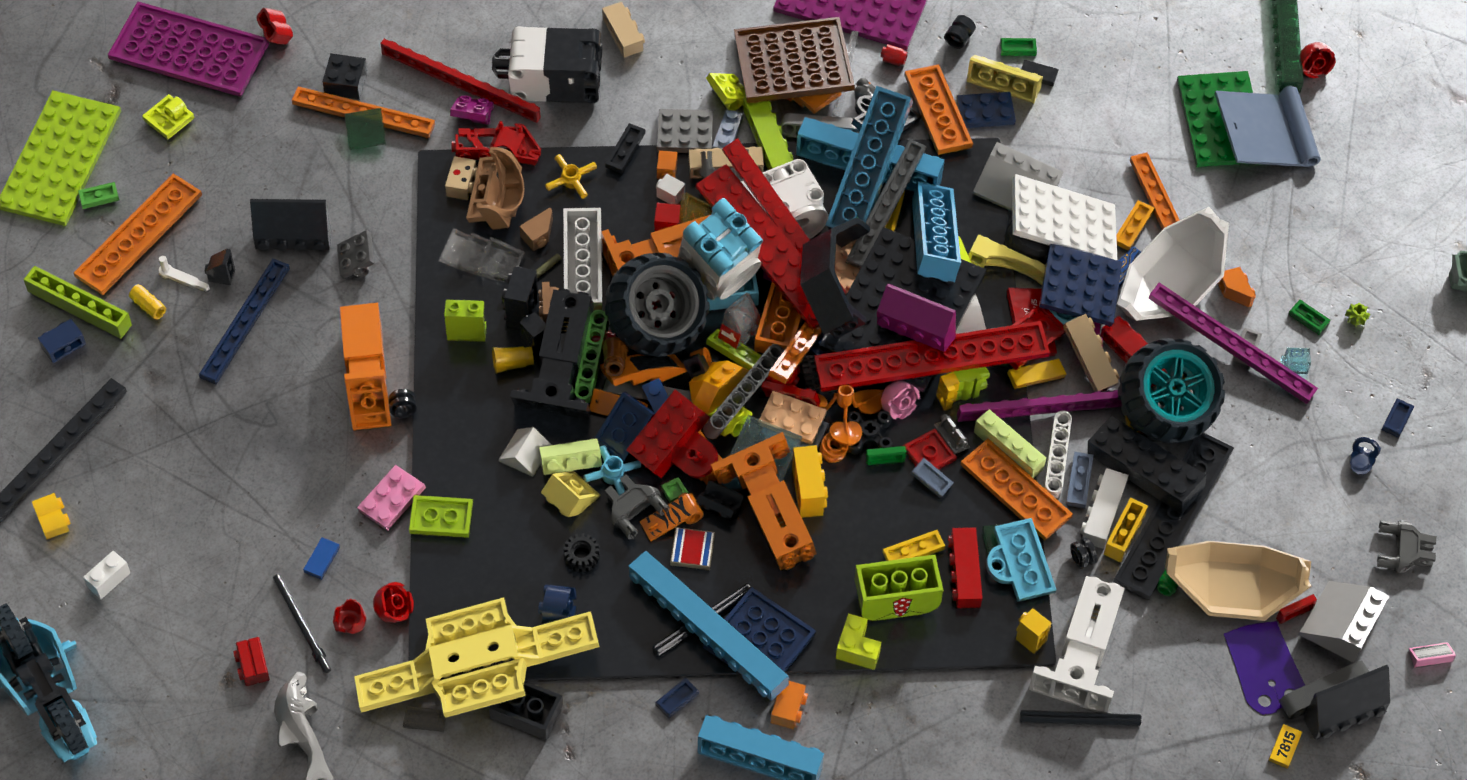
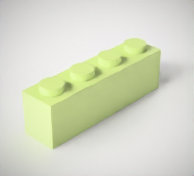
M990 409L976 420L974 433L983 441L990 439L1033 479L1044 470L1046 457Z

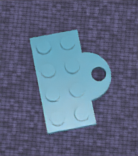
M1032 518L995 526L993 530L998 546L990 551L986 559V569L989 575L999 583L1012 584L1018 602L1055 593L1056 587ZM993 562H998V563H1000L1001 566H1002V569H1001V570H995V569L992 567V563H993Z

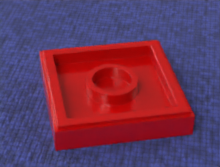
M935 428L903 445L906 447V454L915 466L925 458L939 470L957 459V456Z

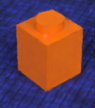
M659 150L657 179H663L666 174L676 178L677 152Z

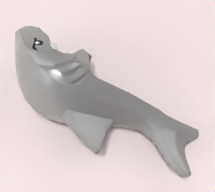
M297 671L282 686L275 700L274 713L279 724L278 746L283 747L290 743H295L308 756V768L304 780H333L334 778L325 762L316 735L306 718V715L311 716L318 710L317 703L303 697L307 693V677L303 672Z

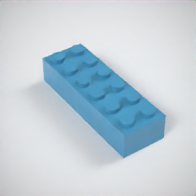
M706 715L698 735V754L778 780H819L822 772L824 753L819 749L801 746L796 741L788 742L782 740L777 735H767L755 728L748 729L742 727L737 722L729 723L723 721L718 716Z

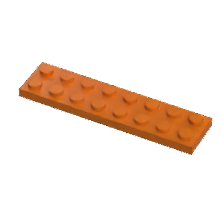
M173 173L74 272V276L101 295H104L202 196V192Z

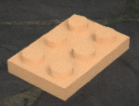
M772 391L758 421V426L777 433L783 432L788 437L812 445L827 414V410Z

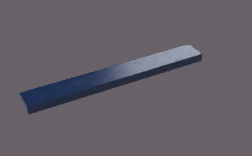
M272 258L200 371L199 378L217 385L289 271V264Z

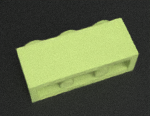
M597 439L539 447L544 475L602 466Z

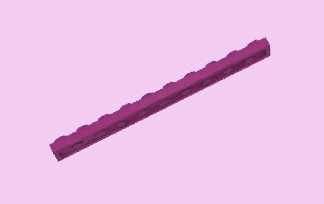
M1160 282L1150 293L1148 299L1305 404H1308L1318 388Z
M1118 390L1111 392L1097 391L1091 394L1077 393L1069 396H1042L1036 399L1022 398L1014 401L1002 400L1000 402H983L981 404L966 403L959 405L957 420L958 422L977 420L989 409L999 418L1050 414L1059 411L1071 412L1122 407V403L1118 399Z

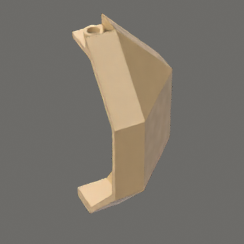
M1205 541L1167 548L1165 563L1167 574L1208 616L1265 621L1312 587L1309 582L1311 561L1266 546Z

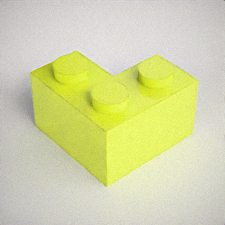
M848 613L837 646L836 659L875 670L882 642L864 637L868 619Z

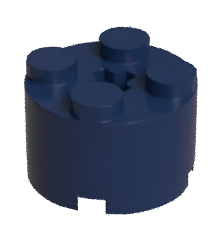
M545 585L543 589L544 600L539 603L538 608L539 614H542V624L575 616L576 606H573V599L577 600L575 588Z

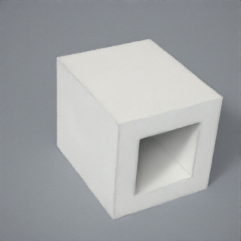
M668 174L663 179H659L656 184L657 197L669 204H678L685 195V183Z

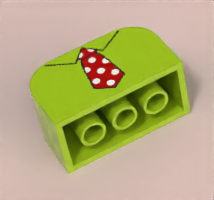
M936 555L856 565L854 580L863 618L868 620H885L921 615L937 609L941 604L943 586Z

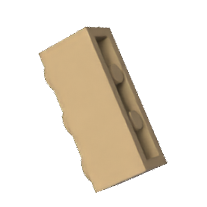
M621 1L602 8V19L623 58L642 52L645 39L643 34L638 32L636 21L631 19L628 7H625Z

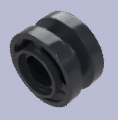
M398 389L393 391L388 397L390 413L394 417L407 418L412 416L417 410L416 397L411 390Z
M1087 537L1081 539L1080 543L1076 541L1070 544L1072 558L1080 569L1086 568L1088 563L1093 565L1098 562L1096 549Z

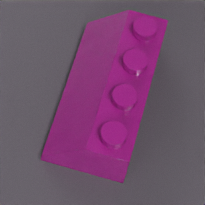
M887 284L877 310V325L945 352L956 337V310Z

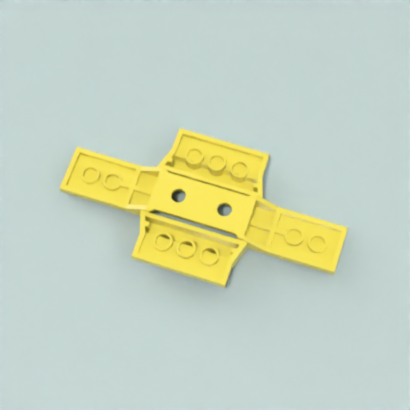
M503 597L427 618L428 639L426 649L412 661L354 676L359 708L362 713L435 693L442 703L443 714L447 718L526 696L523 685L527 667L600 647L591 611L535 627L516 626L508 615L506 602ZM492 644L499 645L496 651L488 650ZM452 655L459 656L456 662L448 661ZM499 661H509L498 665L490 666L492 663H496ZM481 666L487 667V668H483V669H479V670H476V671L469 672V671H471L472 669L478 668V667H481ZM459 672H469L458 676L450 677L452 674H456Z

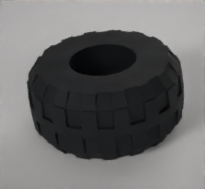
M1011 220L1005 233L1006 247L1031 259L1038 260L1042 264H1046L1049 245L1013 235V220Z

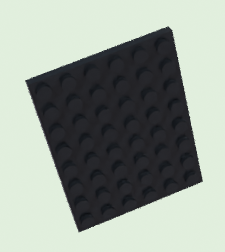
M883 227L846 295L850 305L866 317V324L838 339L830 333L825 334L819 349L828 353L913 341L914 339L877 325V310L887 284L956 310L957 330L986 274V269L961 259L955 282H944L938 278L923 277L917 273L915 240ZM933 375L902 379L901 381L912 384L924 393Z

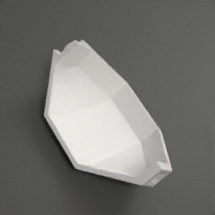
M1207 207L1165 227L1129 265L1117 305L1128 317L1136 321L1173 316L1148 299L1150 293L1160 282L1196 306L1224 277L1229 222L1219 219L1213 210Z

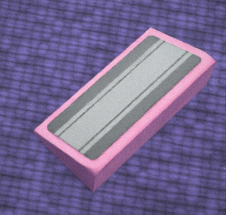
M1448 642L1409 648L1414 667L1453 662L1456 657Z

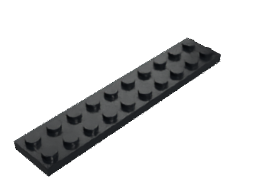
M1204 432L1195 437L1182 460L1206 475L1205 489L1182 514L1162 501H1158L1115 576L1114 583L1148 600L1150 599L1165 570L1167 548L1180 546L1232 454L1234 447Z

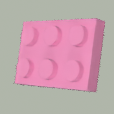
M395 465L361 502L357 509L388 531L413 503V496L420 495L426 488L425 484Z

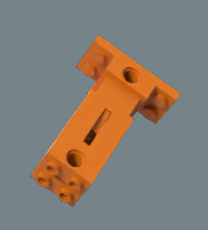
M710 215L650 233V239L632 245L629 240L617 243L615 236H611L609 229L601 231L602 253L612 277L625 263L643 254L667 253L678 257L684 229L694 221L699 225Z
M378 302L340 307L346 367L344 378L353 430L392 426Z
M783 432L711 464V467L719 484L729 483L734 477H737L742 489L747 488L750 494L748 499L753 513L780 570H789L798 562L811 560L817 553L811 536L784 480L780 482L776 475L779 473L774 459H782L787 453H790Z

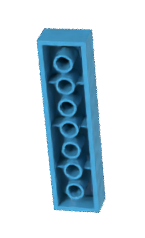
M876 86L825 225L828 229L856 217H859L866 223L878 200L913 104L911 97Z
M805 117L797 136L796 155L846 170L859 133ZM897 145L884 180L885 183H887L905 149L904 146ZM923 154L906 189L915 192L918 181L940 186L944 159Z
M918 181L912 198L917 273L926 278L933 277L944 282H955L961 264L954 189Z

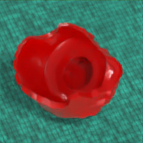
M347 599L343 605L335 608L333 624L336 632L356 634L363 630L367 617L357 600Z

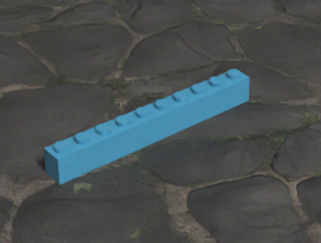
M647 551L629 565V577L634 583H639L649 596L653 595L662 608L670 610L672 616L677 621L681 620L689 632L697 634L705 646L709 645L714 649V653L720 659L724 658L733 671L740 672L743 679L748 684L752 683L760 695L763 697L767 696L772 701L789 685V676Z

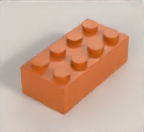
M773 281L755 337L754 351L764 353L772 344H777L785 350L800 330L803 318Z

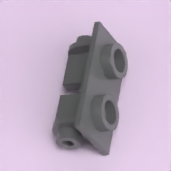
M947 414L941 416V422L933 426L953 453L957 454L969 449L968 439L963 436L959 429H956V425L951 420V417L947 416Z

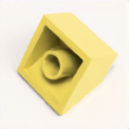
M574 471L552 474L541 491L546 500L554 504L560 513L566 517L579 515L600 497V494Z

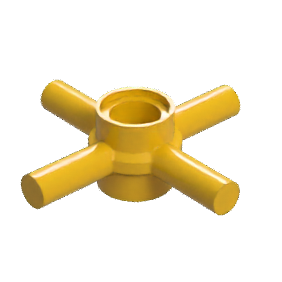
M561 154L556 155L555 160L563 172L560 178L545 184L546 189L550 191L564 184L567 188H575L582 199L586 198L588 194L580 184L581 176L597 169L596 163L592 162L578 168L573 164L568 165Z

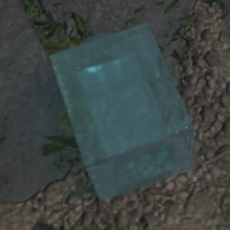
M1287 347L1285 354L1281 356V364L1296 374H1308L1311 366L1310 348Z

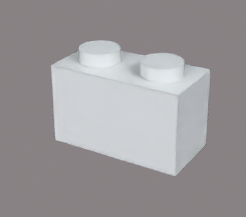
M112 551L83 578L87 588L99 599H102L130 574L127 562L115 551Z

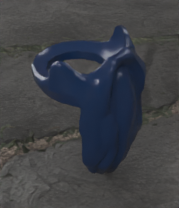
M1359 437L1354 440L1352 445L1353 452L1351 454L1350 466L1355 474L1363 475L1371 471L1377 456L1380 454L1381 446L1369 437ZM1361 442L1370 443L1374 447V451L1360 447L1359 444Z

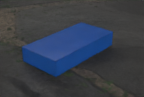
M321 537L303 569L304 573L322 580L340 545Z

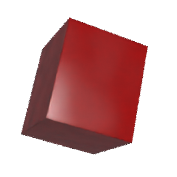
M657 203L654 232L680 224L681 205Z

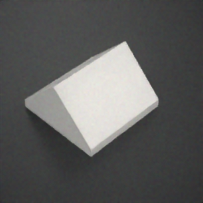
M534 427L517 429L500 456L499 462L533 477L541 465L539 447L551 446V444Z

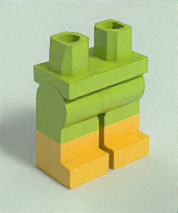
M986 367L955 371L940 376L936 396L943 409H951L953 402L958 400H968L971 396L973 399L979 397L980 390L987 388L986 379L989 378L990 373Z

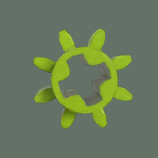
M1360 303L1350 304L1349 309L1345 313V316L1349 317L1347 322L1355 325V327L1360 324L1365 325L1366 320L1370 316V313L1366 312L1368 307Z

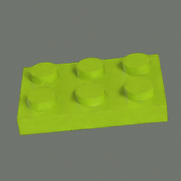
M414 495L409 534L469 538L473 499Z

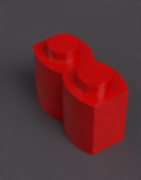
M262 8L256 18L259 26L263 29L267 41L287 45L293 37L291 27L286 24L284 14L279 10Z

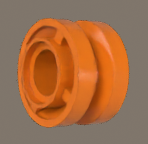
M829 432L823 437L819 452H821L824 460L837 463L844 459L849 445L836 442ZM831 445L836 446L838 449H833Z

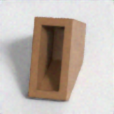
M548 208L520 226V237L533 251L544 247L549 242L553 222L552 209Z

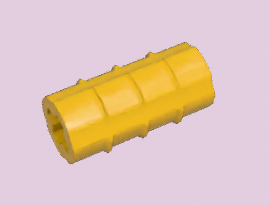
M135 285L129 292V297L134 303L139 305L153 319L158 320L163 317L166 307L142 285Z

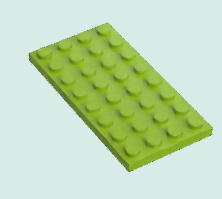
M52 90L0 194V210L66 226L80 198L78 190L85 188L121 113V108Z

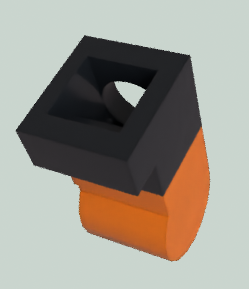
M704 347L691 352L690 357L683 360V364L691 378L707 372L712 361L710 352Z

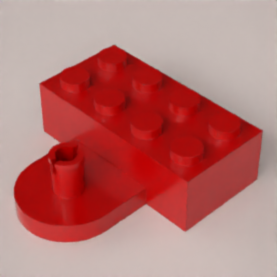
M676 389L626 450L660 478L666 474L673 464L693 478H703L713 472L711 464L718 461V452L715 446L698 433L710 417Z

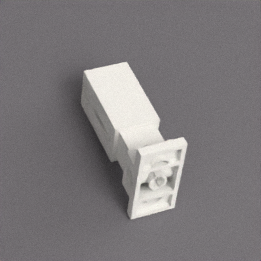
M1086 576L1064 643L1062 655L1065 657L1064 659L1059 658L1055 672L1047 667L1035 666L1029 686L1030 691L1095 712H1108L1114 691L1106 686L1095 685L1099 672L1095 668L1096 666H1101L1125 588L1120 587L1116 583L1101 581L1097 577Z

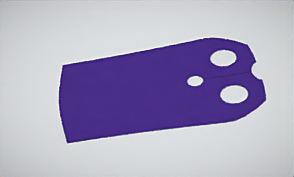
M1277 621L1250 624L1224 633L1245 699L1257 712L1262 715L1277 713V710L1282 708L1279 700L1284 696V692L1287 689L1296 690L1305 686ZM1269 680H1274L1276 685L1274 687L1268 684ZM1261 695L1270 697L1271 704L1264 707L1259 704L1258 699Z

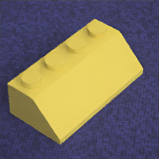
M977 55L970 58L967 82L997 92H1011L1013 97L1035 103L1041 89L1043 76Z

